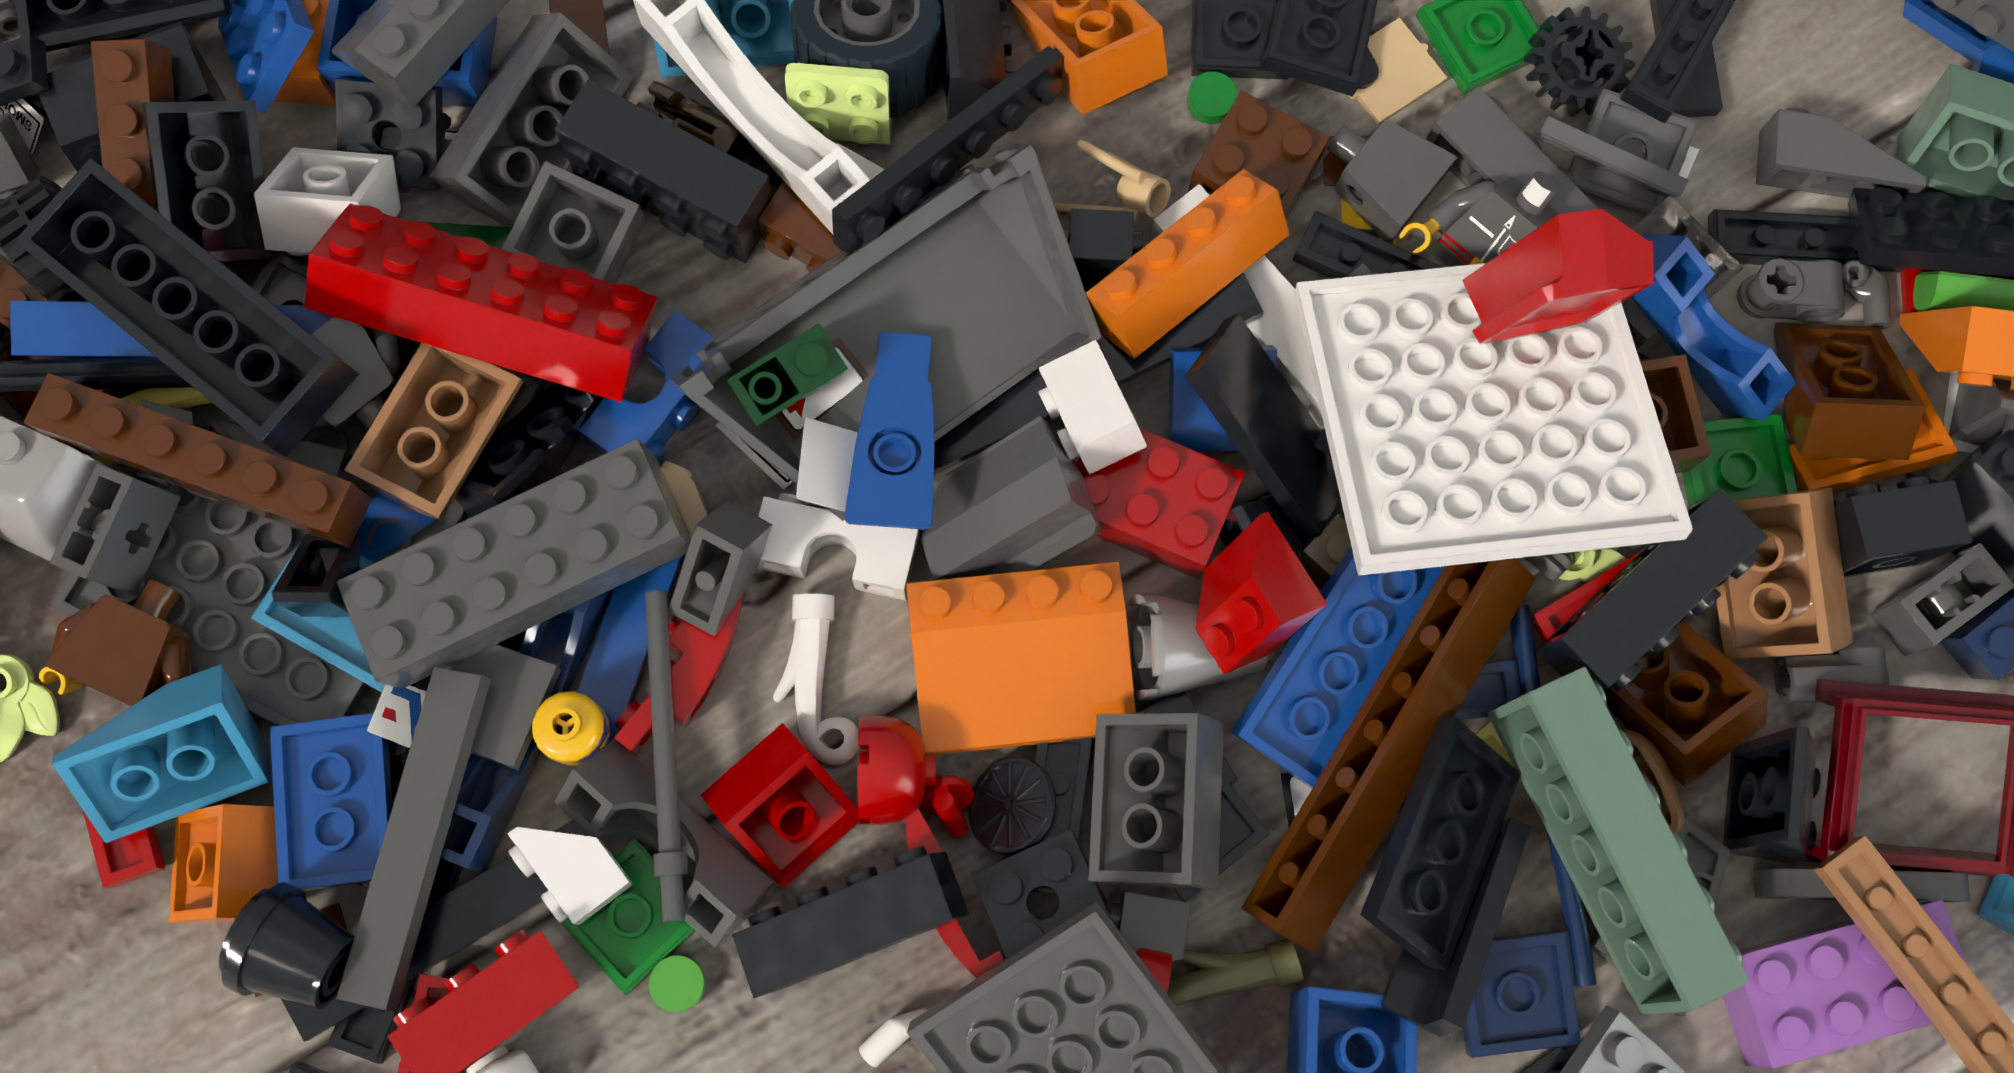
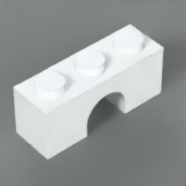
M781 493L778 499L763 497L758 517L773 524L757 569L805 579L809 561L818 549L831 544L842 545L850 549L856 556L852 577L855 590L906 601V583L911 581L920 543L918 529L848 524L830 510L809 506V502L796 499V495Z

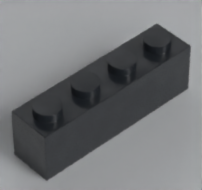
M921 846L895 856L893 860L896 867L881 874H878L876 867L873 866L846 876L844 880L847 887L829 894L828 888L825 886L796 897L798 908L782 914L779 906L749 916L750 927L732 934L753 998L778 992L969 915L946 851L927 854L925 846Z

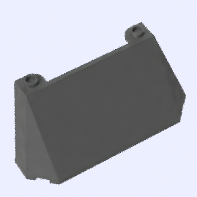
M1013 144L998 151L994 155L998 163L990 167L977 166L975 168L971 164L958 170L949 183L936 187L923 197L910 213L901 214L884 227L874 241L862 244L850 255L841 250L705 343L697 352L702 362L694 370L689 365L681 368L671 380L680 391L797 484L803 434L794 440L776 416L756 427L727 380L818 323L831 342L838 338L843 341L869 375L818 420L855 432L859 430L871 377L875 378L879 335L882 332L924 334L931 338L928 382H931L934 442L1043 364L1045 365L1094 340H1099L1101 335L1041 171L1037 154L1032 145ZM826 507L842 521L845 520V512Z

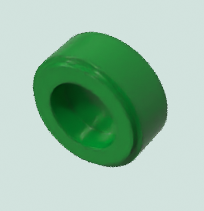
M1219 72L1202 73L1192 81L1187 95L1188 110L1195 119L1202 123H1221L1238 96L1237 88L1234 82L1225 74Z

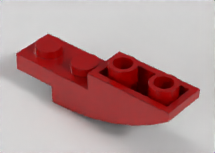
M743 593L720 632L715 636L677 616H674L669 623V631L672 632L669 636L670 648L681 656L676 663L671 660L674 719L684 727L688 726L704 704L726 662L739 623ZM650 694L642 704L634 700L615 723V726L620 731L614 739L634 756L639 753L652 737Z

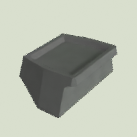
M1038 416L938 479L939 485L933 500L932 526L927 530H923L921 542L933 581L1032 571L1099 534L1101 526L1079 468L1074 460L1069 459L1056 429L1041 416Z

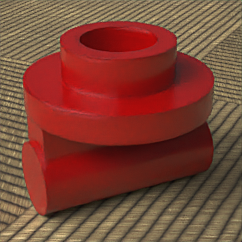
M954 775L936 777V786L925 787L921 806L926 812L939 816L952 838H961L968 831V824L961 811L973 802V787L969 781Z

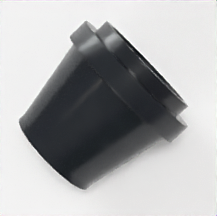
M286 882L278 883L271 888L261 890L253 896L231 925L219 956L222 983L226 988L243 996L256 992L322 1009L338 994L355 936L309 903L303 890Z

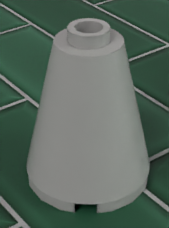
M1136 593L1129 601L1128 606H1137L1134 619H1127L1132 678H1136L1140 689L1134 690V698L1139 701H1150L1262 671L1267 661L1272 660L1275 650L1266 657L1224 675L1195 629L1198 604L1150 593Z

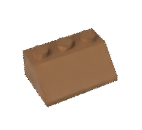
M421 343L344 470L364 487L409 510L442 520L521 387L522 379L491 363Z
M1832 487L1732 500L1768 538L1754 550L1760 556V559L1748 571L1737 579L1730 577L1722 585L1715 587L1721 593V596L1716 601L1724 655L1728 659L1828 654L1853 645Z

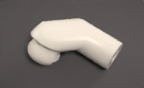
M920 1008L889 1018L860 1045L859 1052L861 1056L872 1067H879L910 1038L907 1033L910 1021L928 1009Z

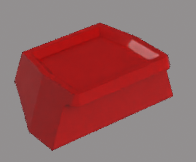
M1603 209L1557 214L1462 280L1482 322V325L1472 330L1477 341L1481 345L1586 323L1653 285V240L1648 241Z

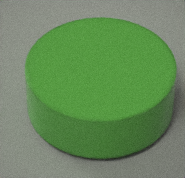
M670 956L661 960L654 967L649 978V992L653 1001L660 1008L670 1012H682L693 1008L700 1002L706 990V975L703 968L694 959L686 956Z

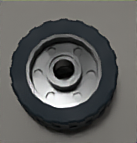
M793 0L791 3L790 16L795 63L876 69L886 72L889 76L890 118H898L906 115L907 112L913 109H918L938 88V81L941 80L943 73V5L941 0Z

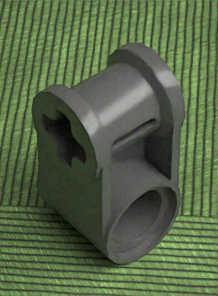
M1770 260L1760 268L1757 274L1748 277L1741 283L1737 293L1739 305L1745 313L1759 319H1788L1805 323H1824L1837 320L1845 315L1842 265L1832 260Z

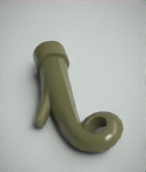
M1288 938L1267 944L1263 949L1243 953L1217 954L1184 950V956L1181 960L1203 969L1170 982L1167 995L1176 1006L1275 984H1277L1278 988L1301 982L1304 979L1294 945Z

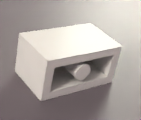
M1096 340L1039 367L1047 385L1046 388L1038 391L1051 419L1053 420L1061 416L1066 426L1057 431L1060 441L1070 460L1080 456L1089 475L1147 447Z

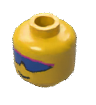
M575 691L559 692L547 698L537 709L532 722L533 738L538 749L548 758L568 766L578 765L607 744L610 736L609 720L604 709L587 695Z

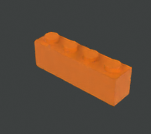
M1245 169L1241 170L1087 291L1088 300L1102 335L1135 359L1288 237L1290 234L1278 190Z

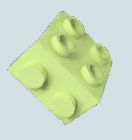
M790 63L786 66L787 104L829 140L890 145L893 118H890L889 76L886 72L876 69Z

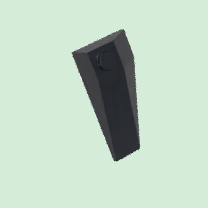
M554 383L491 436L455 496V499L469 518L553 479L581 435L579 432L580 428L599 406L604 397Z

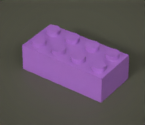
M1943 900L1918 902L1964 960ZM1852 919L1740 949L1739 951L1743 959L1742 968L1750 982L1722 996L1745 1065L1750 1067L1773 1069L1933 1024Z

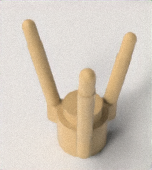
M1085 140L1077 142L1078 149L1123 175L1117 186V197L1122 200L1124 207L1054 203L1057 213L1071 215V208L1134 212V224H1139L1143 215L1155 218L1163 212L1168 204L1171 192L1170 182L1167 179L1142 170L1114 153L1105 152Z

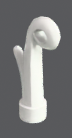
M795 594L792 596V620L795 621L793 643L785 671L773 694V700L777 703L782 702L795 685L798 727L805 747L814 758L824 764L835 766L845 764L859 750L858 728L854 722L843 717H833L821 721L822 689L829 624L834 621L835 596L827 594ZM841 730L844 735V743L840 748H829L824 738L831 731Z

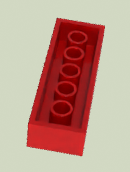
M349 203L309 252L304 308L621 402L645 353L643 349L649 341L658 297L644 293L631 285H617L591 277L588 273L579 269H565L539 261L530 254L512 253L489 246L477 238L459 237L436 230L433 226L424 222H410L384 214L372 206H357Z

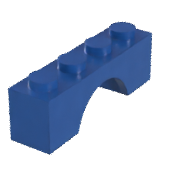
M1644 234L1643 237L1648 241L1653 240L1654 284L1633 295L1631 298L1676 356L1686 354L1691 375L1721 413L1764 421L1792 389L1796 381L1770 347L1754 341L1736 330L1714 309L1706 295L1705 285L1715 273L1687 236Z

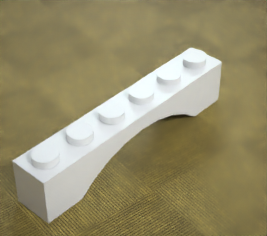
M633 0L641 25L833 234L832 209L870 181L866 174L839 145L827 139L808 124L770 86L739 49L705 0Z

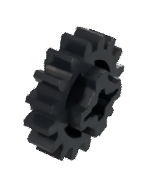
M1584 6L1576 15L1568 7L1558 16L1554 17L1551 15L1539 26L1540 29L1530 37L1528 43L1534 48L1524 56V61L1535 65V68L1526 76L1527 81L1539 80L1541 87L1537 90L1535 96L1541 98L1549 94L1553 98L1550 105L1551 110L1555 111L1564 103L1567 104L1569 116L1574 117L1583 108L1590 116L1601 89L1604 88L1620 93L1630 83V80L1625 75L1635 67V62L1625 59L1624 54L1633 45L1632 42L1620 43L1617 37L1624 29L1621 25L1615 26L1612 29L1606 26L1608 21L1607 13L1604 12L1595 20L1591 18L1590 7ZM1568 34L1566 41H1562L1559 45H1553L1557 37ZM1599 78H1605L1599 88L1591 90V85Z

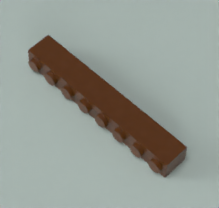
M1516 558L1444 567L1241 909L1313 953L1316 951L1406 799L1438 718L1455 716L1534 583L1536 577Z

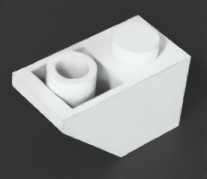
M516 827L508 833L516 845L508 851L510 856L526 877H530L535 872L548 889V891L541 895V898L560 923L568 917L573 924L580 925L633 885V882L609 849L597 837Z

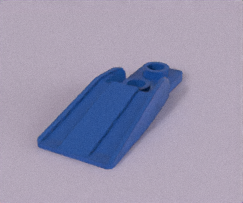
M882 332L879 335L875 378L871 377L854 449L844 515L845 521L848 524L927 530L932 526L934 417L931 382H928L931 338L928 335Z

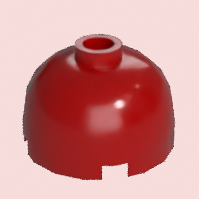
M859 716L858 745H861L858 763L859 825L898 823L912 815L922 805L925 787L936 786V754H925L922 736L911 724L899 718Z

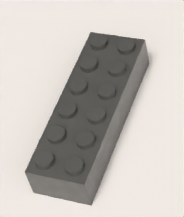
M635 439L336 582L375 681L403 689L432 675L434 667L445 669L687 554L691 536L655 454L639 439Z

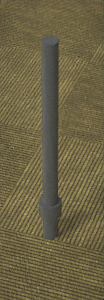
M652 590L645 592L659 847V853L653 854L654 877L660 878L662 921L674 922L685 920L683 875H688L687 852L681 851L667 591Z

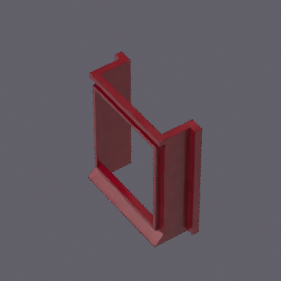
M1817 679L1815 700L1835 707L1821 839H1816L1813 849L1809 852L1808 860L1802 861L1823 862L1854 838L1867 714L2010 726L1996 855L1986 852L1872 844L1891 868L1957 872L1983 876L2005 874L2014 877V696L2009 694Z

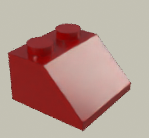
M1268 512L1259 515L1204 571L1195 629L1224 675L1271 654L1327 605L1325 599Z
M783 723L700 794L724 827L782 889L789 885L859 822L858 808Z

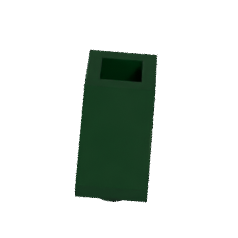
M818 323L732 376L727 382L757 427L841 376L848 368Z

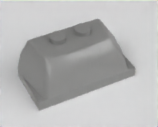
M0 416V538L50 561L96 463L105 467L108 466L66 444Z

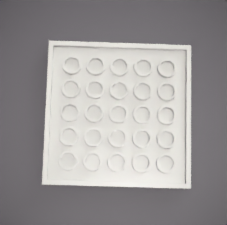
M1486 263L1297 282L1294 293L1358 576L1685 540L1692 532V524L1622 303L1586 323L1480 345L1472 330L1482 325V322L1462 280Z

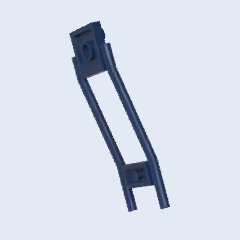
M1520 605L1510 622L1515 660L1491 662L1484 665L1454 716L1458 720L1489 717L1488 712L1541 687L1529 605ZM1406 799L1404 800L1403 804L1401 805V809L1403 808ZM1548 832L1547 837L1566 930L1493 938L1463 1027L1466 1054L1472 1058L1578 1045L1581 1043L1573 987L1597 984L1590 932L1584 903Z

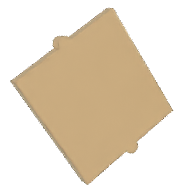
M1399 17L1369 37L1367 47L1378 65L1379 74L1370 87L1357 89L1354 96H1350V98L1357 99L1375 123L1380 125L1383 121L1388 120L1444 84L1448 77L1427 52L1429 49L1428 45L1420 43Z

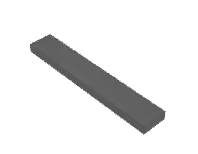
M437 667L433 668L336 999L388 1011H397L491 679L483 675Z

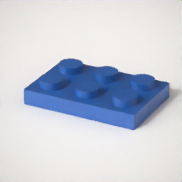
M235 0L234 3L229 2V15L219 16L218 28L225 43L244 101L255 100L256 110L263 113L267 112L314 33L302 0Z
M374 713L270 727L278 883L286 882L303 891L371 882L393 808L389 741L367 732Z

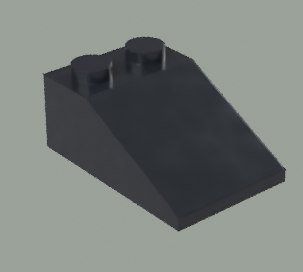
M1795 726L1740 744L1731 751L1723 845L1730 850V853L1782 863L1808 860L1809 852L1813 849L1817 836L1816 824L1811 820L1813 799L1817 796L1821 783L1820 771L1815 767L1817 751L1809 728Z

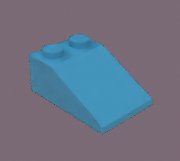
M222 664L167 683L52 757L53 767L105 843L269 783L268 743Z

